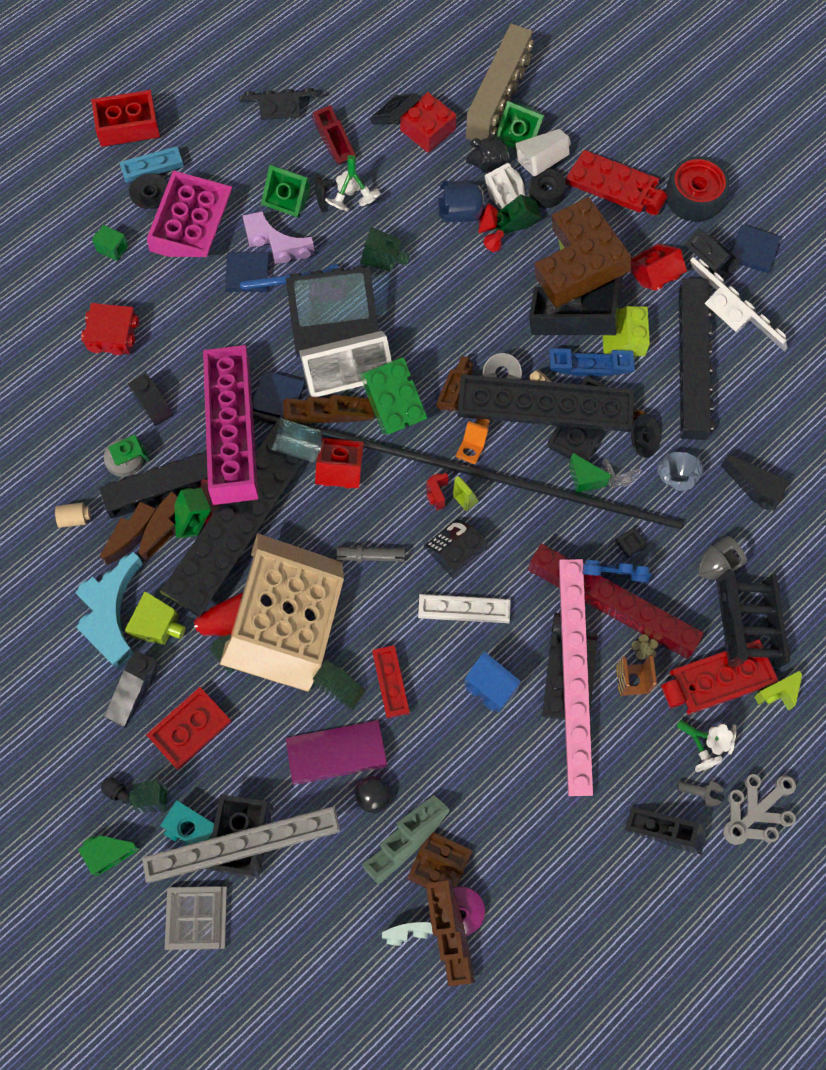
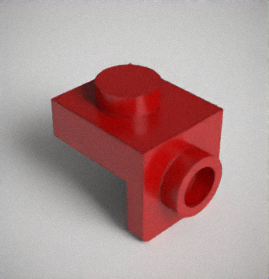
M447 473L432 475L426 483L428 491L426 493L427 500L430 505H434L436 511L445 508V498L440 488L448 485L449 477Z

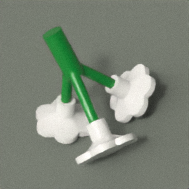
M354 155L347 157L348 171L343 172L336 179L339 191L336 198L325 199L328 204L345 211H349V208L343 203L344 193L352 196L355 191L360 190L363 194V197L358 201L361 207L370 204L381 194L378 189L370 191L367 186H364L356 173V157Z
M680 720L677 724L678 729L693 737L700 751L699 756L702 762L696 766V772L710 769L722 762L721 756L710 757L708 751L704 750L699 737L707 738V746L712 748L714 754L720 755L723 751H728V754H732L736 738V725L733 724L730 731L725 724H719L717 727H711L709 732H703L683 720Z

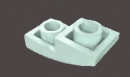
M429 922L399 925L382 932V939H387L386 944L401 946L402 941L407 942L408 932H413L412 937L427 939L428 934L433 935L432 926Z

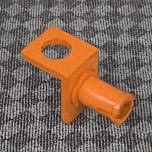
M476 419L475 423L470 421L467 423L464 439L456 453L457 458L472 464L477 463L485 445L488 434L487 426L490 420ZM465 449H472L475 455L467 456L463 451Z

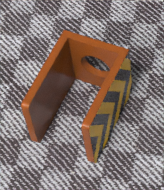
M649 655L643 664L627 665L626 657L620 659L616 666L619 695L650 694L657 685L653 655ZM629 674H636L639 677L640 682L637 686H630Z

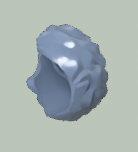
M671 452L658 462L657 473L665 484L670 485L677 491H687L692 489L703 475V465L699 458L692 454Z

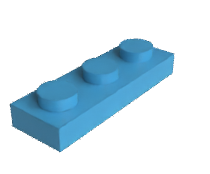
M177 146L119 162L126 183L134 181L137 177L144 174H160L184 167Z

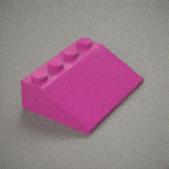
M173 171L147 236L149 251L168 257H207L232 187Z

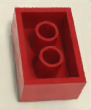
M151 90L91 99L95 130L101 147L160 137Z

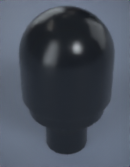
M107 777L102 781L101 791L111 800H120L124 804L131 800L132 796L125 792L126 787L118 779Z

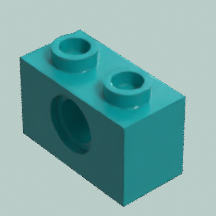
M176 800L160 826L166 830L164 832L165 836L175 842L179 838L186 842L184 846L210 840L214 823ZM190 823L194 824V832L188 836L184 835V827Z

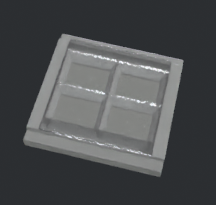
M227 887L167 888L165 950L225 949Z

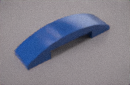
M549 349L550 370L563 374L612 376L634 372L635 370L633 351L612 350L611 354L571 353V349Z

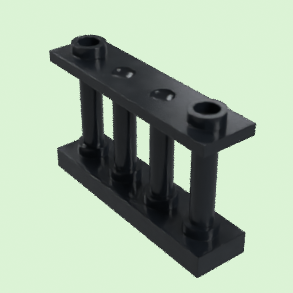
M726 571L716 579L728 667H738L748 660L747 657L773 658L775 668H780L789 663L791 652L787 643L779 594L780 585L777 581V575L771 574L761 582L762 584L739 583L736 580L735 572ZM738 592L763 593L765 605L741 604ZM741 613L766 614L768 627L744 626ZM744 635L770 636L772 649L747 648Z

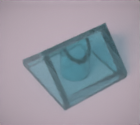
M280 418L272 450L314 462L321 449L322 431Z

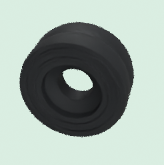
M546 169L540 174L532 176L529 184V197L536 200L539 207L551 208L557 206L565 194L566 182L564 177L553 169ZM549 185L553 190L546 192L542 187Z

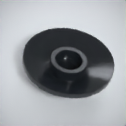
M157 174L141 175L130 185V198L140 208H157L161 203L168 182Z
M649 414L638 416L631 429L633 448L643 458L652 457L660 445L659 425L655 418Z

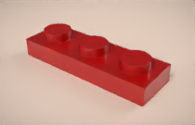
M395 645L372 650L386 718L410 714Z

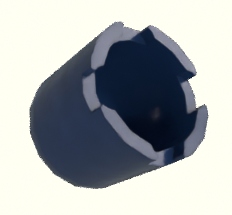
M441 181L440 189H443V198L438 200L439 217H442L441 223L473 222L480 218L483 209L487 206V196H483V191L478 184L463 181Z

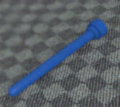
M338 264L329 265L325 270L320 271H323V273L332 272L333 269L338 268ZM306 272V273H301V274H302V276H303V275H311V272ZM290 275L242 281L240 288L252 289L286 284V278L290 277Z

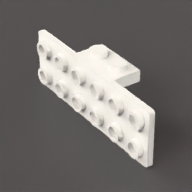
M692 257L690 262L694 270L701 277L707 279L708 283L717 290L705 302L709 309L736 333L750 320L783 351L787 349L786 335L778 328L773 330L770 325L771 322L762 314L758 316L751 303L747 300L742 302L739 293L733 287L727 288L723 283L724 280L716 272L713 275L711 274L707 264L701 259L697 261Z

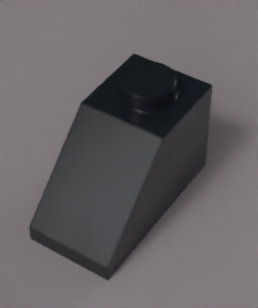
M147 373L128 383L132 395L155 427L173 416L160 391Z

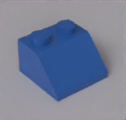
M484 651L465 677L464 684L466 685L465 689L475 697L478 695L484 700L483 704L493 712L496 710L500 713L518 692L521 681Z

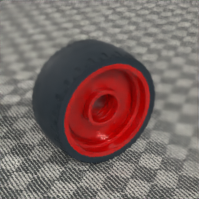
M703 156L685 158L674 167L667 182L666 202L669 208L680 218L691 222L706 221L713 218L723 207L728 195L730 181L727 172L721 164L711 158Z

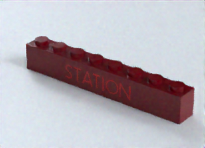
M541 543L529 563L528 571L560 588L559 560L571 559ZM583 574L585 603L637 632L647 635L650 639H655L662 646L686 659H689L704 634L703 632L601 576Z

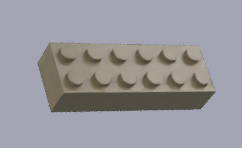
M510 24L467 112L466 139L471 141L474 138L483 140L492 134L496 135L497 125L500 124L507 101H511V95L516 94L519 85L518 80L523 79L525 66H529L532 54L530 52L534 45L532 30Z

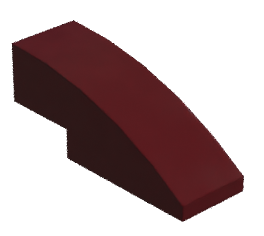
M329 105L314 111L312 114L313 122L337 165L348 161L347 157L349 155L356 157L332 106Z

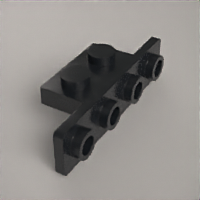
M314 88L302 89V92L286 89L283 90V93L267 90L263 91V94L255 95V92L249 91L239 96L241 103L259 102L261 120L300 118L299 99L319 98L318 91H314Z

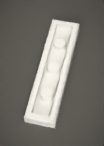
M420 594L418 618L509 623L510 599Z

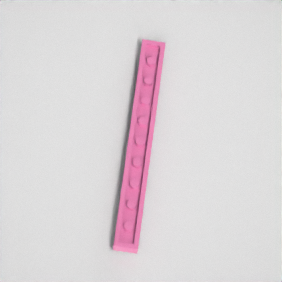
M583 559L559 560L568 796H593L584 575L582 574Z

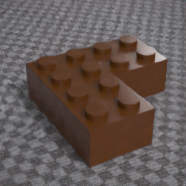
M589 197L552 214L553 231L564 246V249L534 263L537 281L555 308L631 271V255Z

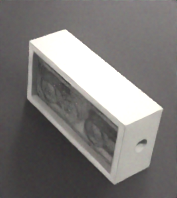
M383 331L299 351L311 397L363 386L359 373L391 361L387 336Z

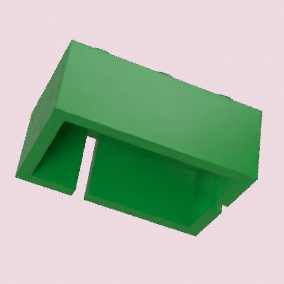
M404 357L396 358L359 373L382 434L389 435L406 428L405 425L411 426L427 419L414 382L407 379L411 375Z

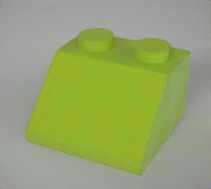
M626 306L619 309L617 335H602L603 354H611L612 350L633 351V356L646 355L650 345L647 307Z

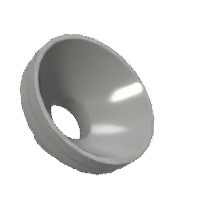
M499 353L493 355L486 361L483 367V376L496 377V369L504 366L508 369V376L506 378L521 380L522 368L520 363L510 354Z
M126 438L113 441L104 452L106 468L110 473L119 477L135 474L144 463V458L140 455L119 466L115 465L109 451V446Z

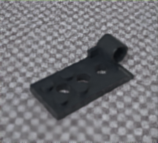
M555 612L551 630L542 717L565 720L564 700L561 696L564 692L561 613ZM586 632L590 715L598 633Z

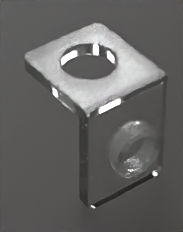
M605 458L601 465L602 470L607 473L609 471V474L612 475L609 481L611 488L620 485L622 487L628 486L638 479L641 473V469L638 468L616 476L608 458Z

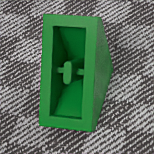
M572 454L569 469L576 493L607 487L612 475L576 454Z

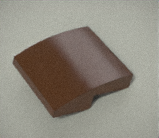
M433 832L421 845L407 879L425 888L427 883L451 880L452 887H457L472 850Z

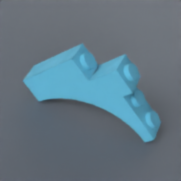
M134 552L124 556L116 568L103 575L99 583L92 577L82 582L75 592L93 611L90 614L84 615L76 628L117 670L134 654L125 640L120 620L121 604L126 588L136 572L143 566L140 558Z

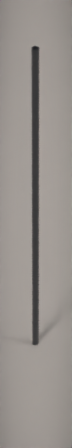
M253 410L254 420L275 425L280 418ZM291 422L308 434L330 439L364 442L363 448L680 530L683 525L681 520L324 428Z

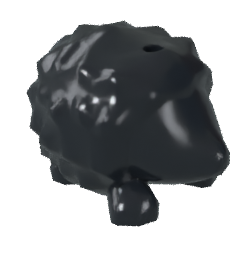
M495 134L483 140L474 138L470 145L476 149L468 155L466 162L479 168L482 173L488 174L507 163L510 157L509 148L506 142Z

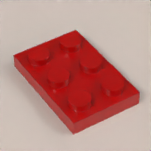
M199 687L150 730L146 736L170 763L179 770L232 721Z

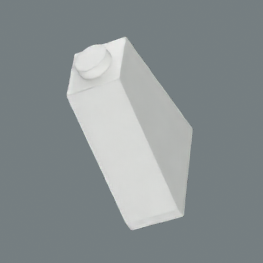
M557 129L516 143L518 162L533 176H536L569 155L570 138L563 131Z

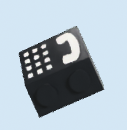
M456 519L427 542L424 548L454 579L487 551L488 542L473 526Z

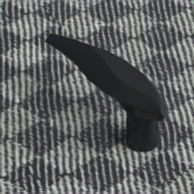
M318 177L316 179V197L321 212H324L326 194L324 188H332L333 181L332 179L322 180Z

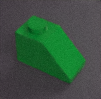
M187 488L181 490L175 502V532L177 539L198 536L211 511L202 488Z
M96 835L89 837L83 842V846L78 849L89 871L96 877L140 850L138 845L132 842L100 835L98 837Z

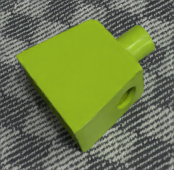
M144 592L125 631L131 638L165 645L170 635L181 639L186 627L176 623L178 614L173 608L149 593Z

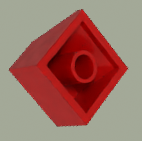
M656 244L631 258L630 272L642 287L659 290L664 286L663 284L680 278V275L687 272L680 248Z
M320 438L316 460L315 484L359 488L364 442Z

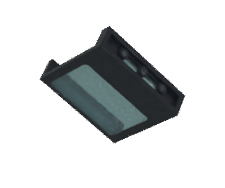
M359 265L353 267L352 270L336 268L328 273L313 271L311 275L303 276L301 273H294L286 278L296 357H300L299 351L379 332L370 267L365 268V266Z

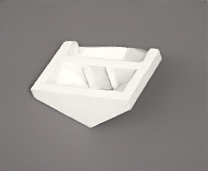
M509 163L484 175L489 197L500 210L520 194L526 196L524 183L519 173Z

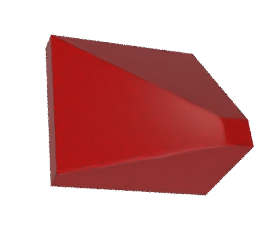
M491 204L484 208L479 218V233L494 229L497 226L498 210Z

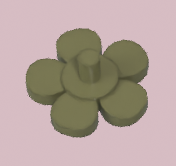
M640 635L639 641H634L631 645L632 650L638 651L636 658L644 660L649 655H653V658H655L656 651L654 649L658 647V642L655 639H651L648 642L649 637L647 635Z

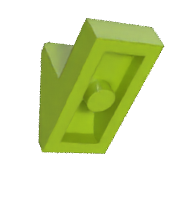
M798 671L760 691L754 696L757 703L760 705L767 702L769 705L781 698L786 708L791 710L797 702L802 678L801 672Z

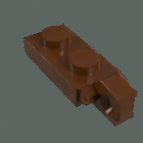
M461 356L457 368L450 369L436 403L439 410L458 411L461 374L472 375L474 363L468 356Z

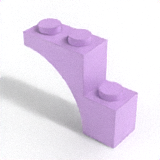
M263 211L243 215L250 248L255 246L261 247L270 243L275 264L287 263L290 260L299 258L306 259L315 255L312 237L295 238L276 231L265 219Z

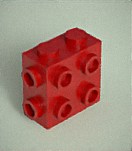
M91 303L90 310L86 312L85 316L86 328L81 333V340L84 342L87 350L93 353L108 352L114 355H129L131 347H134L135 344L134 330L139 325V317L136 316L133 307Z

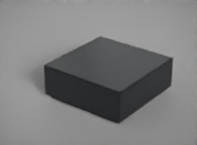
M634 527L615 540L628 559L647 546V543Z

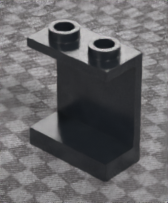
M700 228L685 243L714 272L728 277L741 263L714 236H708Z

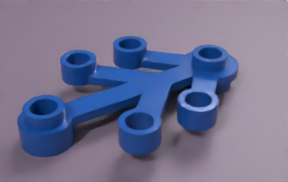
M586 560L582 574L601 576V572L632 575L631 581L649 583L650 577H652V574L649 573V567L635 566L633 571V565L619 563V569H616V565L603 564L600 566V561Z

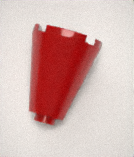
M243 592L204 610L200 618L197 617L194 620L196 631L200 632L202 636H231Z

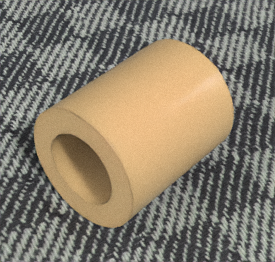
M84 502L58 505L55 507L56 522L59 528L86 525L87 520L91 519L89 506L86 507Z

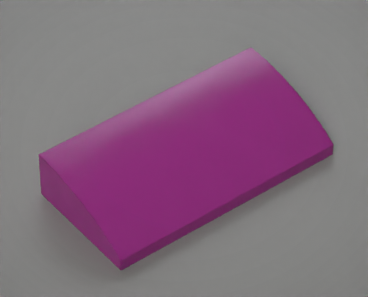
M378 720L286 738L293 785L387 767Z

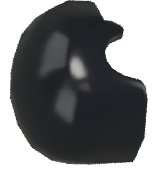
M368 776L361 779L356 785L354 798L362 810L376 814L384 811L390 804L392 792L385 780L378 776Z

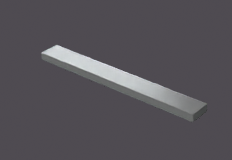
M333 806L142 857L146 883L339 833L341 830L336 808Z

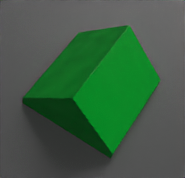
M269 165L261 205L299 217L310 196L308 177Z

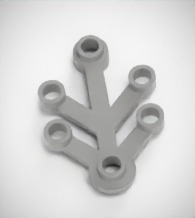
M755 774L746 777L747 815L741 820L740 804L744 801V794L740 790H733L728 795L730 822L723 829L725 839L733 845H740L746 839H760L768 843L778 840L779 832L774 827H768L765 830L749 829V827L754 822L776 823L785 827L795 823L796 817L790 811H785L782 814L766 813L780 797L788 796L795 791L796 783L792 777L787 775L779 777L775 781V789L759 804L757 788L761 785V779ZM750 778L756 780V786H752L749 783ZM784 781H788L790 783L789 789H786L783 786ZM733 794L739 795V802L733 800ZM784 815L790 816V823L784 821ZM733 828L739 829L740 835L738 837L733 834ZM768 831H772L774 833L773 839L768 838Z

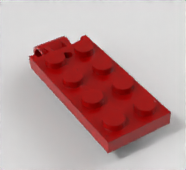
M583 150L565 181L570 186L639 213L644 207L645 211L650 215H657L667 200V194L664 191L654 189L659 183V178Z
M760 640L746 644L747 648H763ZM725 651L673 669L669 673L671 677H675V680L661 685V689L670 708L686 703L688 707L686 713L691 715L772 686L779 681L768 658L747 657L748 660L738 667H728L727 653ZM689 686H692L694 688V691H691L689 689Z

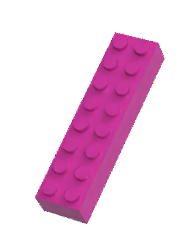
M246 345L203 350L208 490L212 503L217 505L257 500L258 484L251 372Z

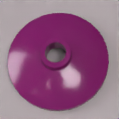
M464 886L453 887L459 909L466 912L462 920L466 936L474 933L484 920V903L478 893L471 888Z

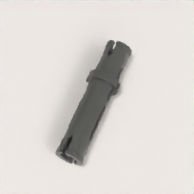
M357 545V547L337 546V561L352 560L357 561V563H362V561L404 562L405 548L362 547V545Z

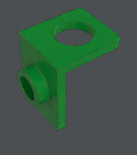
M135 434L109 446V451L117 466L140 455L147 462L150 461L144 444Z

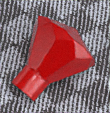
M497 230L496 233L485 236L483 241L485 247L492 252L500 251L502 247L501 238L504 236V232Z

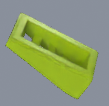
M457 476L454 481L453 497L465 511H468L478 504L479 500L463 479Z

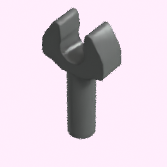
M679 781L677 786L679 791L701 796L704 800V805L707 807L721 804L720 800L710 797V791L716 793L724 791L718 783L711 781L707 786L700 787Z

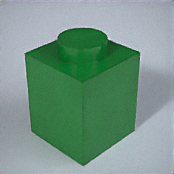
M102 225L100 230L95 232L92 239L98 253L115 261L120 259L128 247L124 234L105 225Z

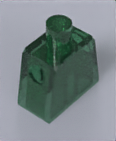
M370 227L360 264L392 271L395 262L407 266L410 254L399 250L400 239Z

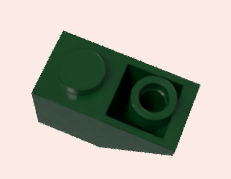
M520 194L498 211L495 230H502L505 234L527 229L541 218L536 200Z

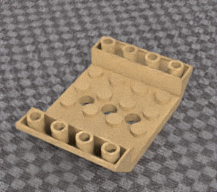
M257 534L251 553L253 561L231 638L225 643L219 665L308 692L322 665L344 580L343 563ZM262 595H268L271 598V606L266 607L261 603ZM284 602H289L293 605L294 610L292 614L285 613L283 610ZM306 609H310L315 613L314 621H309L305 618Z

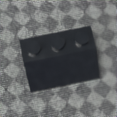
M220 794L211 839L270 824L273 805L268 801ZM264 853L205 869L234 876L259 879Z

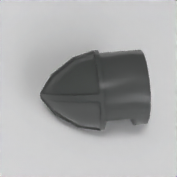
M725 536L715 544L710 545L703 554L699 563L698 575L712 580L718 579L726 571L735 572L747 563L746 555L732 537ZM731 549H734L737 552L740 559L733 553Z

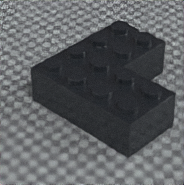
M623 275L558 308L554 307L542 287H534L529 314L531 334L617 335Z

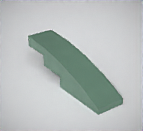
M433 795L396 823L398 830L380 843L381 850L362 864L364 870L377 884H380L418 850L449 813V808Z

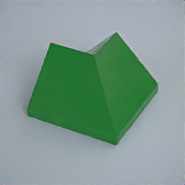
M507 101L496 136H500L507 146L516 149V143L538 135L545 115L531 106Z

